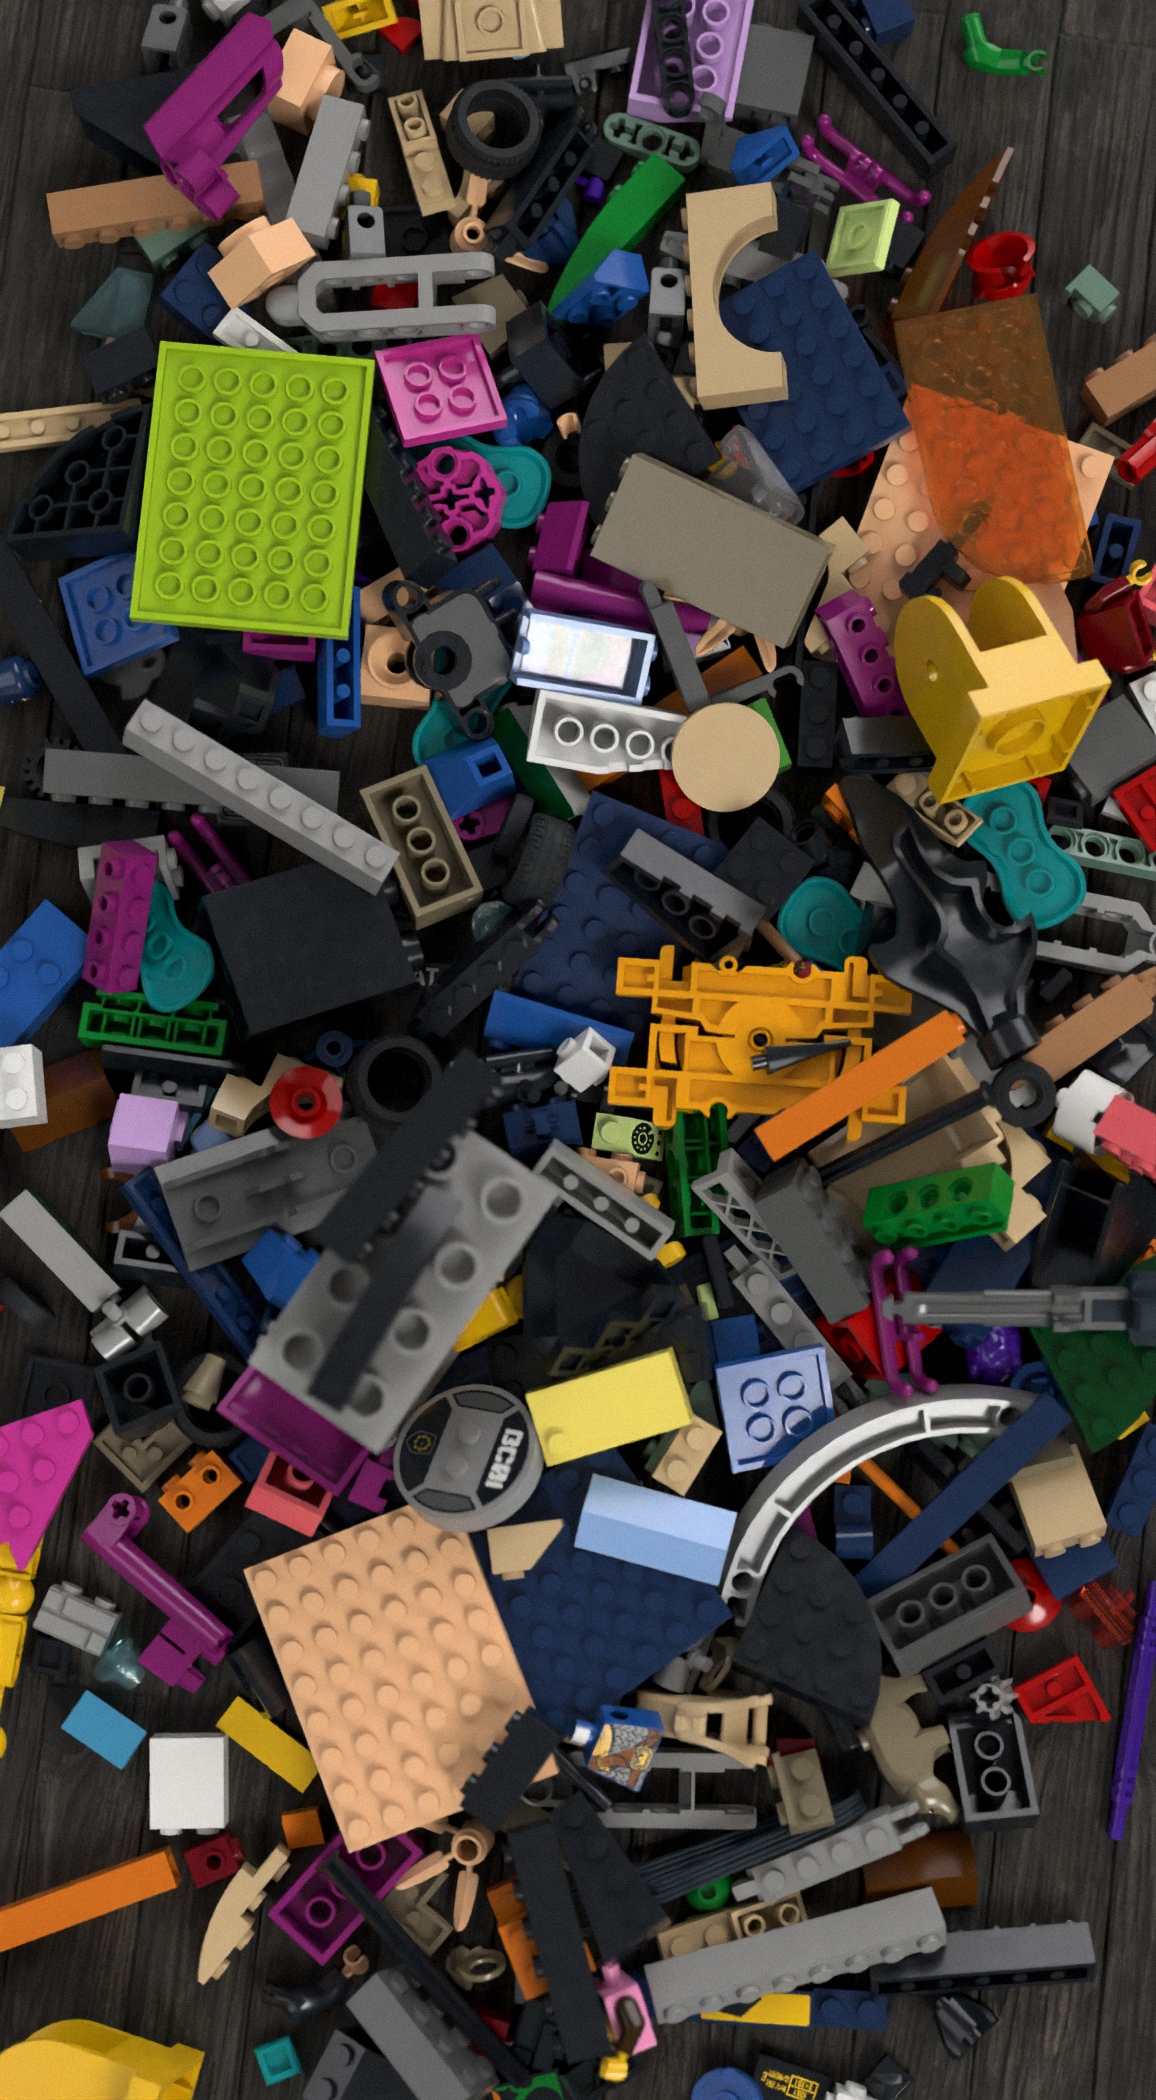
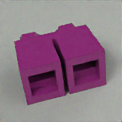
M391 1446L378 1453L375 1459L371 1457L366 1458L348 1500L380 1515L386 1512L391 1499L383 1496L382 1492L387 1481L395 1479L393 1471L395 1446Z
M170 1619L137 1661L171 1687L179 1684L182 1688L195 1693L208 1677L193 1665L195 1660L201 1654L216 1666L229 1651V1648L226 1646L220 1653L213 1655Z

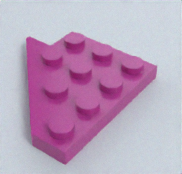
M83 1399L0 1427V1545L7 1542L10 1543L18 1571L27 1569L94 1436Z

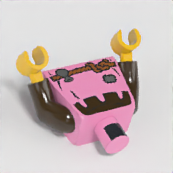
M601 1959L595 1964L599 1977L594 1979L611 2046L617 2055L616 2058L604 2056L600 2066V2076L608 2080L621 2081L627 2074V2057H632L633 2054L655 2046L657 2043L638 1984L623 1970H620L619 1964L609 1969L604 1959Z

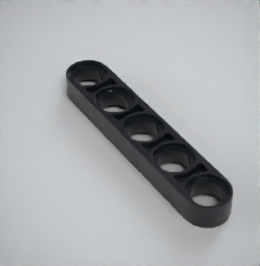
M651 0L663 109L673 118H683L691 113L695 101L685 1L676 0L672 5H664L659 0ZM666 24H674L678 26L681 34L675 39H668L663 36L661 29ZM670 58H678L684 63L685 68L679 73H671L666 69L665 62ZM674 92H682L688 97L689 102L684 107H675L670 103L669 96Z

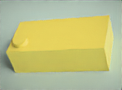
M672 1347L595 1369L579 1377H569L535 1387L525 1394L547 1467L692 1424L694 1420Z

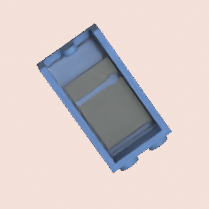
M523 606L509 678L516 685L641 706L643 696L646 697L650 689L651 679L648 671L650 662L656 659L658 641L655 640L656 634L647 628L609 623Z

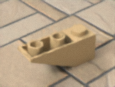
M898 773L886 788L899 795L909 804L938 839L959 847L983 823L982 818L957 800L939 805L926 783L927 778L920 773Z

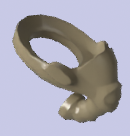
M725 1636L716 1637L710 1641V1648L713 1654L709 1658L713 1660V1666L709 1672H704L701 1677L699 1686L703 1691H713L728 1675L731 1669L732 1657L740 1642L738 1638ZM724 1664V1666H723V1668L721 1669V1671L719 1672V1674H718V1675L716 1676V1678L713 1680V1678H714L716 1672H717V1671L719 1670V1668Z
M461 1945L452 1949L451 1954L445 1961V1969L458 1986L462 1987L464 1991H470L473 1982H485L499 1976L506 1967V1959L500 1951L484 1949L482 1945H478L471 1950ZM492 1962L497 1964L493 1971L483 1975H476L470 1972L474 1966L480 1963Z

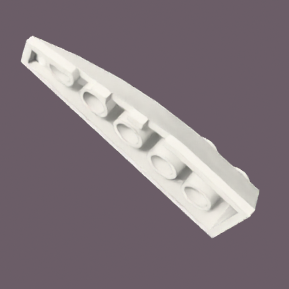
M536 688L530 719L526 761L594 774L623 771L639 772L654 769L670 770L672 769L670 753L674 736L680 725L690 714L646 705L639 706Z

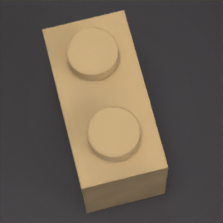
M693 1413L694 1420L692 1424L676 1429L650 1472L653 1478L683 1496L722 1434L718 1427Z

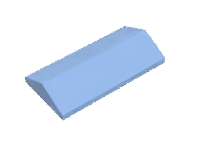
M593 1473L574 1546L719 1586L737 1512Z

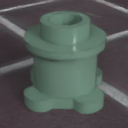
M957 1433L959 1438L958 1446L965 1454L973 1458L975 1454L979 1455L999 1435Z

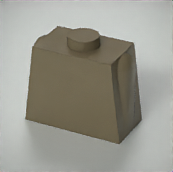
M503 273L451 297L452 305L486 304L496 309V329L489 333L478 334L490 366L494 365L509 352L505 322L530 307L526 297L521 290H513Z

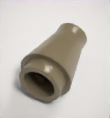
M207 1353L204 1361L183 1387L185 1393L182 1400L195 1407L209 1411L211 1405L217 1402L227 1361Z

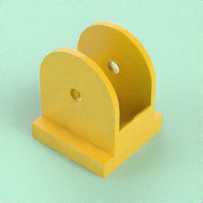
M1009 576L998 577L984 582L977 590L971 604L969 633L953 608L941 598L933 595L911 599L904 605L897 619L894 634V657L898 681L914 720L937 758L926 783L939 805L1065 770L1106 694L1111 681L1098 659L1076 664L1041 604L1025 584Z
M62 2020L43 2027L25 2041L8 2048L0 2054V2100H192L205 2052L180 2043L170 2048L90 2020Z

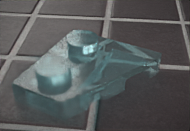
M117 267L73 318L70 324L72 331L102 338L109 336L118 339L141 328L154 282L152 274Z

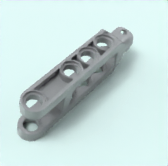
M463 252L314 262L299 278L298 285H285L274 288L266 298V310L277 324L286 327L305 326L323 344L489 333L496 329V309L493 306L486 304L438 306L437 285L465 283L467 279L494 277V256L485 252ZM418 283L419 308L323 314L316 307V298L321 292H325L326 288L352 287L353 290H360V286L387 285L388 288H395V284Z
M987 872L988 879L984 896L1002 899L997 874ZM1086 892L1083 903L1073 914L1123 924L1128 932L1124 953L1120 956L1098 953L1096 948L1090 947L1087 950L1061 945L1062 941L1054 940L1049 943L1038 940L1037 953L1034 959L1111 976L1116 974L1122 976L1142 962L1156 964V925L1152 924L1149 916L1138 902ZM1010 917L1009 926H1012V925L1017 924V923Z
M572 1746L566 1754L578 1767H587L582 1752L583 1746ZM657 1747L648 1771H650V1768H679V1803L614 1802L603 1813L593 1802H589L606 1828L742 1830L757 1827V1807L744 1804H695V1772H725V1769H751L726 1754L711 1748ZM757 1764L752 1768L754 1771H757ZM559 1769L557 1774L531 1783L521 1799L531 1806L557 1808L573 1796V1782Z

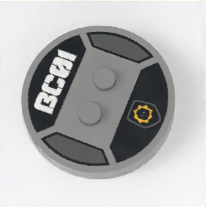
M482 1384L464 1385L449 1389L423 1404L402 1429L393 1457V1471L397 1486L416 1514L425 1522L438 1529L464 1533L489 1528L515 1513L527 1501L537 1486L544 1464V1454L535 1424L526 1407L519 1399L506 1390Z

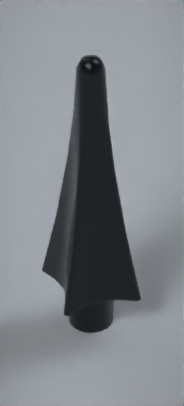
M843 1039L815 1044L765 1046L762 1054L750 1057V1063L753 1071L766 1069L767 1075H770L813 1057L851 1046V1041Z

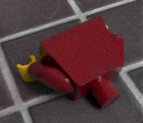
M1144 560L1134 561L1129 568V575L1126 577L1123 574L1118 576L1092 595L1085 602L1084 609L1077 618V625H1074L1076 646H1084L1088 661L1098 659L1104 667L1121 674H1130L1150 667L1156 661V641L1154 642L1138 588L1132 589L1131 587L1135 583L1144 586L1152 580L1151 572L1146 573L1142 577L1136 576V572L1147 565Z

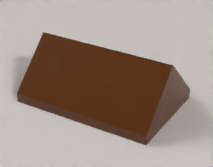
M100 1048L89 1049L43 1068L48 1123L12 1127L10 1130L23 1152L27 1153L113 1118L119 1095L109 1070L101 1066Z
M960 1829L927 1832L919 1838L904 1843L901 1850L861 1866L865 1904L931 1886L939 1908L977 1904L978 1873L970 1834L960 1835Z

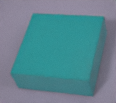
M290 2033L256 2046L254 2049L267 2086L301 2073L303 2070Z

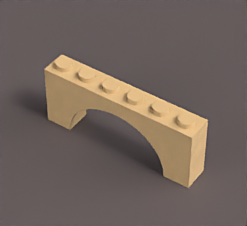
M771 182L686 194L687 208L681 209L683 229L688 230L689 240L683 242L685 263H690V275H685V288L687 297H692V308L687 309V323L689 330H694V342L689 343L690 362L692 365H696V376L691 377L690 380L693 399L698 398L703 410L787 400V368L782 353L755 350L742 344L724 327L719 311V294L722 279L735 255L755 238L769 232L778 231L776 196Z

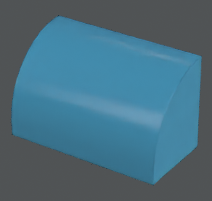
M88 1690L85 1691L61 1726L63 1730L121 1770L126 1767L147 1734L146 1730Z

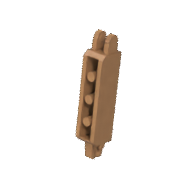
M1156 967L1149 968L1137 975L1132 973L1123 978L1116 974L1102 983L1100 987L1103 992L1094 998L1089 993L1071 1005L1075 1011L1064 1018L1060 1013L1043 1025L1046 1031L1040 1035L1043 1043L1014 1062H1032L1043 1067L1050 1074L1054 1082L1152 1014L1154 1003L1151 999L1156 995ZM1019 1080L1011 1086L1010 1091L1019 1089L1020 1086L1025 1084L1028 1088H1035L1030 1082Z

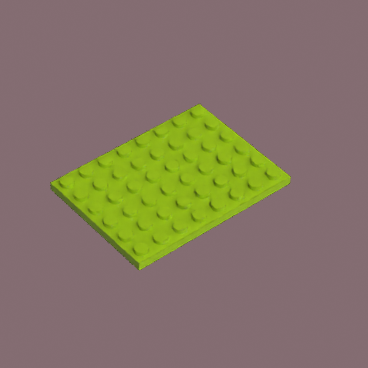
M160 341L129 616L131 622L348 640L375 360Z

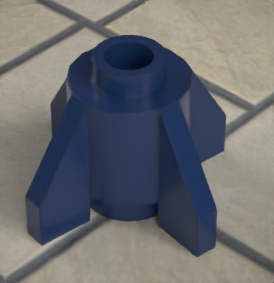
M566 197L535 244L526 251L520 252L524 257L555 265L568 263L579 244L573 206Z
M334 1019L325 1021L327 1032L320 1037L316 1050L303 1056L302 1060L307 1065L322 1061L327 1067L337 1070L339 1077L346 1079V1068L349 1066L356 1051H359L363 1046L371 1042L372 1039L351 1040L347 1034L336 1031ZM338 1042L341 1046L340 1053L331 1055L329 1051L333 1049L332 1044Z

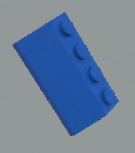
M495 989L483 1035L484 1038L490 1040L489 1046L509 1052L511 1047L523 1050L550 1045L553 1049V1060L557 1061L559 1056L556 1053L559 1046L567 1038L571 1037L574 1039L588 1027H591L616 1048L611 1066L626 1067L635 1033ZM610 1070L607 1076L605 1077V1079L609 1080Z

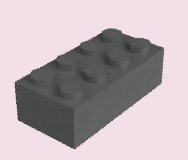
M802 1156L767 1174L753 1205L830 1325L869 1307L872 1298L869 1272L872 1257L870 1255L866 1256L860 1247V1239L857 1232L851 1225L847 1226L841 1217V1210L836 1199L831 1195L828 1196L821 1185L822 1180L816 1168L812 1165L809 1166Z
M992 1533L867 1599L874 1616L879 1637L903 1680L910 1678L1034 1610L1026 1588Z
M404 1963L375 1973L346 2002V2005L419 2100H482L500 2082L494 2074L495 2071L490 2061L478 2054L471 2045L470 2037L460 2026L453 2022L447 2011Z

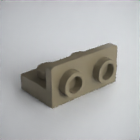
M816 1748L782 1757L779 1756V1752L772 1753L773 1765L766 1767L771 1788L779 1787L782 1801L777 1802L776 1807L781 1826L788 1824L792 1836L835 1825Z

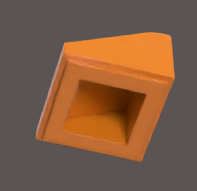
M320 1805L284 1811L282 1813L281 1819L288 1849L325 1843Z

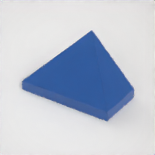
M779 125L738 138L730 171L738 186L769 182L801 154L787 126Z

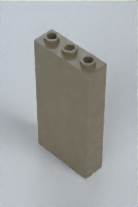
M642 452L633 454L631 458L627 457L619 471V478H622L617 492L613 491L605 504L604 510L608 512L603 525L599 524L592 535L590 544L594 545L590 555L642 581L652 582L657 588L783 649L790 646L836 545Z

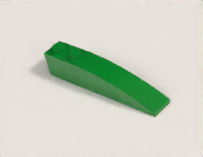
M655 152L647 160L641 159L630 173L631 178L624 186L621 184L617 185L607 198L608 203L584 234L561 275L547 308L551 314V311L577 283L613 249L631 252L685 193L686 179ZM555 318L561 327L568 321Z

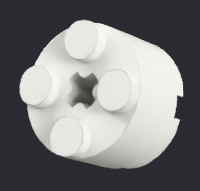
M1085 1069L1069 1089L1064 1087L1056 1095L1054 1106L1058 1110L1052 1126V1133L1070 1144L1082 1148L1089 1154L1102 1157L1109 1152L1101 1147L1103 1141L1093 1133L1115 1094L1132 1103H1135L1134 1096L1124 1088Z

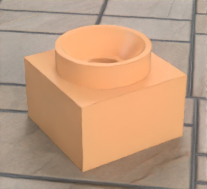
M294 28L282 50L284 70L281 79L283 85L268 104L267 109L271 120L308 137L315 123L323 94L340 98L344 86L345 73L336 67L332 45Z
M262 216L245 224L220 243L218 250L224 258L208 272V275L232 310L270 293L274 288L283 284L316 254L293 218L271 226L267 218Z
M366 624L361 662V704L429 711L432 705L434 690L425 689L415 684L408 676L406 670L399 674L390 671L394 664L404 663L405 651L409 644V641L403 640L398 629L395 627ZM437 648L432 652L430 656V665L434 672L435 652Z

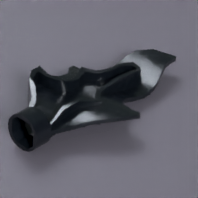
M844 777L838 783V789L849 811L861 851L889 894L897 916L896 936L884 944H871L868 947L867 955L874 967L884 979L899 988L924 998L952 1014L956 1013L964 1026L977 1038L976 1047L990 1071L1000 1069L1036 1049L1043 1041L1030 1018L1025 1015V984L1037 953L1038 930L1032 911L1015 925L1005 927L996 923L986 912L982 903L988 879L986 860L966 862L951 855L916 811L899 795L876 781Z

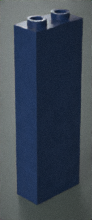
M1022 1127L1031 1139L1039 1141L1044 1146L1047 1156L1052 1160L1022 1187L1026 1194L1033 1195L1039 1201L1042 1211L1045 1213L1059 1162L1066 1160L1072 1163L1074 1155L1032 1128ZM1042 1221L1007 1252L989 1234L952 1241L922 1292H983V1289H1015L1031 1261ZM925 1324L932 1328L939 1327L950 1334V1339L955 1344L963 1348L970 1347L973 1350L985 1341L993 1327L982 1326V1324Z

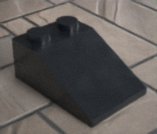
M1012 1706L1014 1711L1008 1715L1000 1709V1716L995 1720H991L990 1712L987 1711L977 1713L976 1710L946 1713L947 1735L950 1740L948 1745L951 1749L949 1754L953 1793L959 1807L957 1818L960 1835L1034 1828L1040 1815L1019 1706Z
M355 2026L337 2028L302 2095V2098L305 2100H419L374 2040Z

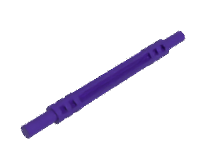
M1149 1580L1144 1614L1139 1616L1110 1793V1800L1113 1801L1107 1837L1114 1840H1122L1128 1804H1132L1156 1657V1581Z

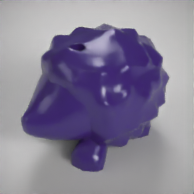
M993 1326L985 1341L976 1349L964 1348L966 1376L970 1381H976L978 1378L979 1383L982 1385L1000 1386L1007 1378L1015 1376L1023 1367L1021 1359L1022 1337L1017 1326Z

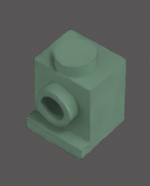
M1089 264L1065 288L1060 302L1065 306L1070 301L1074 311L1081 318L1089 319L1094 325L1098 321L1104 324L1117 310L1114 304L1120 292Z

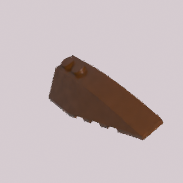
M1008 146L976 176L936 226L920 253L914 268L906 267L899 286L904 287V290L899 299L893 296L885 314V317L890 319L887 328L888 332L925 348L963 266L967 252L973 244L1014 152L1013 148Z

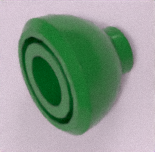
M731 1874L684 1894L686 1901L693 1908L702 1912H713L721 1909L729 1901L732 1894L731 1886H733Z

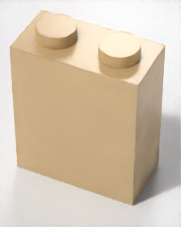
M1076 1444L1070 1445L1076 1465L1007 1482L1034 1557L1044 1555L1045 1558H1053L1065 1553L1066 1547L1079 1544L1080 1547H1089L1100 1542L1101 1537L1105 1536L1107 1524Z

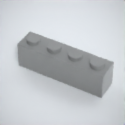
M323 94L285 218V220L293 218L310 246L323 250H328L330 240H336L341 223V219L337 218L341 206H347L351 186L347 184L350 174L357 173L361 154L357 151L360 141L366 142L371 121L366 117L365 105Z
M556 1138L553 1139L532 1169L533 1174L558 1190L563 1200L650 1261L655 1258L673 1233L675 1221Z

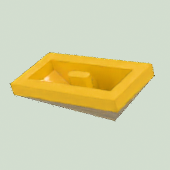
M337 0L322 6L325 18L341 40L398 22L392 0Z

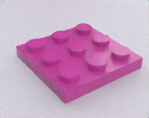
M478 334L455 335L374 351L375 364L403 448L507 427L508 419Z

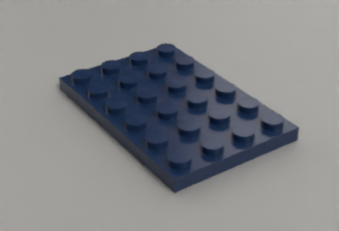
M816 249L719 302L722 324L735 339L755 350L781 352L786 363L787 400L735 406L784 500L912 431L909 420Z
M592 790L575 831L574 847L562 883L550 907L541 912L537 925L551 915V913L553 914V912L561 918L560 923L543 940L542 948L517 970L509 991L534 1002L634 1032L633 1042L643 1045L650 1029V1023L653 1022L655 1015L651 1014L652 998L616 996L618 957L660 960L661 948L665 945H675L674 973L685 946L600 871L617 845L637 828L711 874L720 865L727 846Z

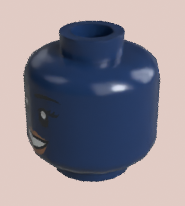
M21 655L0 660V704L13 706L33 699L38 692V688L41 686V676L35 663Z

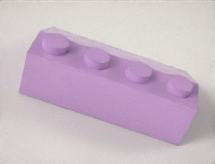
M647 0L626 114L659 123L703 122L697 118L701 109L698 103L703 92L706 91L719 96L725 101V122L732 121L754 0H684L695 101L691 113L683 118H673L663 109L651 0ZM659 0L664 5H672L676 2V0ZM666 24L661 29L663 36L668 39H675L681 34L678 26L674 24ZM670 58L665 62L666 69L671 73H679L685 68L684 63L678 58ZM674 92L669 96L670 103L675 107H684L689 102L688 97L682 92Z

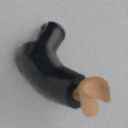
M597 364L592 365L591 368L583 372L586 389L555 408L557 425L564 440L567 439V435L581 434L583 398L596 389L604 374Z
M352 1945L344 1952L343 1960L346 1966L343 1969L334 1965L316 1982L304 1984L296 1989L270 1979L264 1984L262 1989L275 1993V1995L261 1993L260 2000L264 2004L287 2011L290 2020L297 2022L312 2020L332 2009L354 1984L351 1978L352 1974L360 1975L365 1973L369 1967V1960L366 1955H362L358 1961L354 1962L359 1957L361 1951L358 1946Z

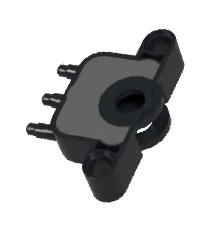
M493 576L471 589L451 588L429 601L422 588L414 581L394 580L389 582L382 592V601L403 640L409 641L404 658V665L408 676L415 684L425 689L436 690L435 697L458 735L464 738L479 740L486 738L492 732L494 720L483 697L510 680L509 674L515 646L510 648L501 629L512 623V620L519 616L517 609L512 607L493 617L483 599L501 586V579L498 576ZM401 587H404L409 594V600L403 607L397 601V593ZM440 647L445 653L446 664L439 673H435L430 665V656L436 648ZM475 713L478 718V726L471 732L468 729L467 720L469 716Z

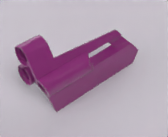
M249 12L243 16L142 126L161 160L160 166L167 181L202 213L215 222H218L241 197L227 180L229 175L226 171L219 168L283 85L281 79L284 70L283 54L278 41L273 39L271 20ZM261 69L263 74V90L233 123H222L218 115Z

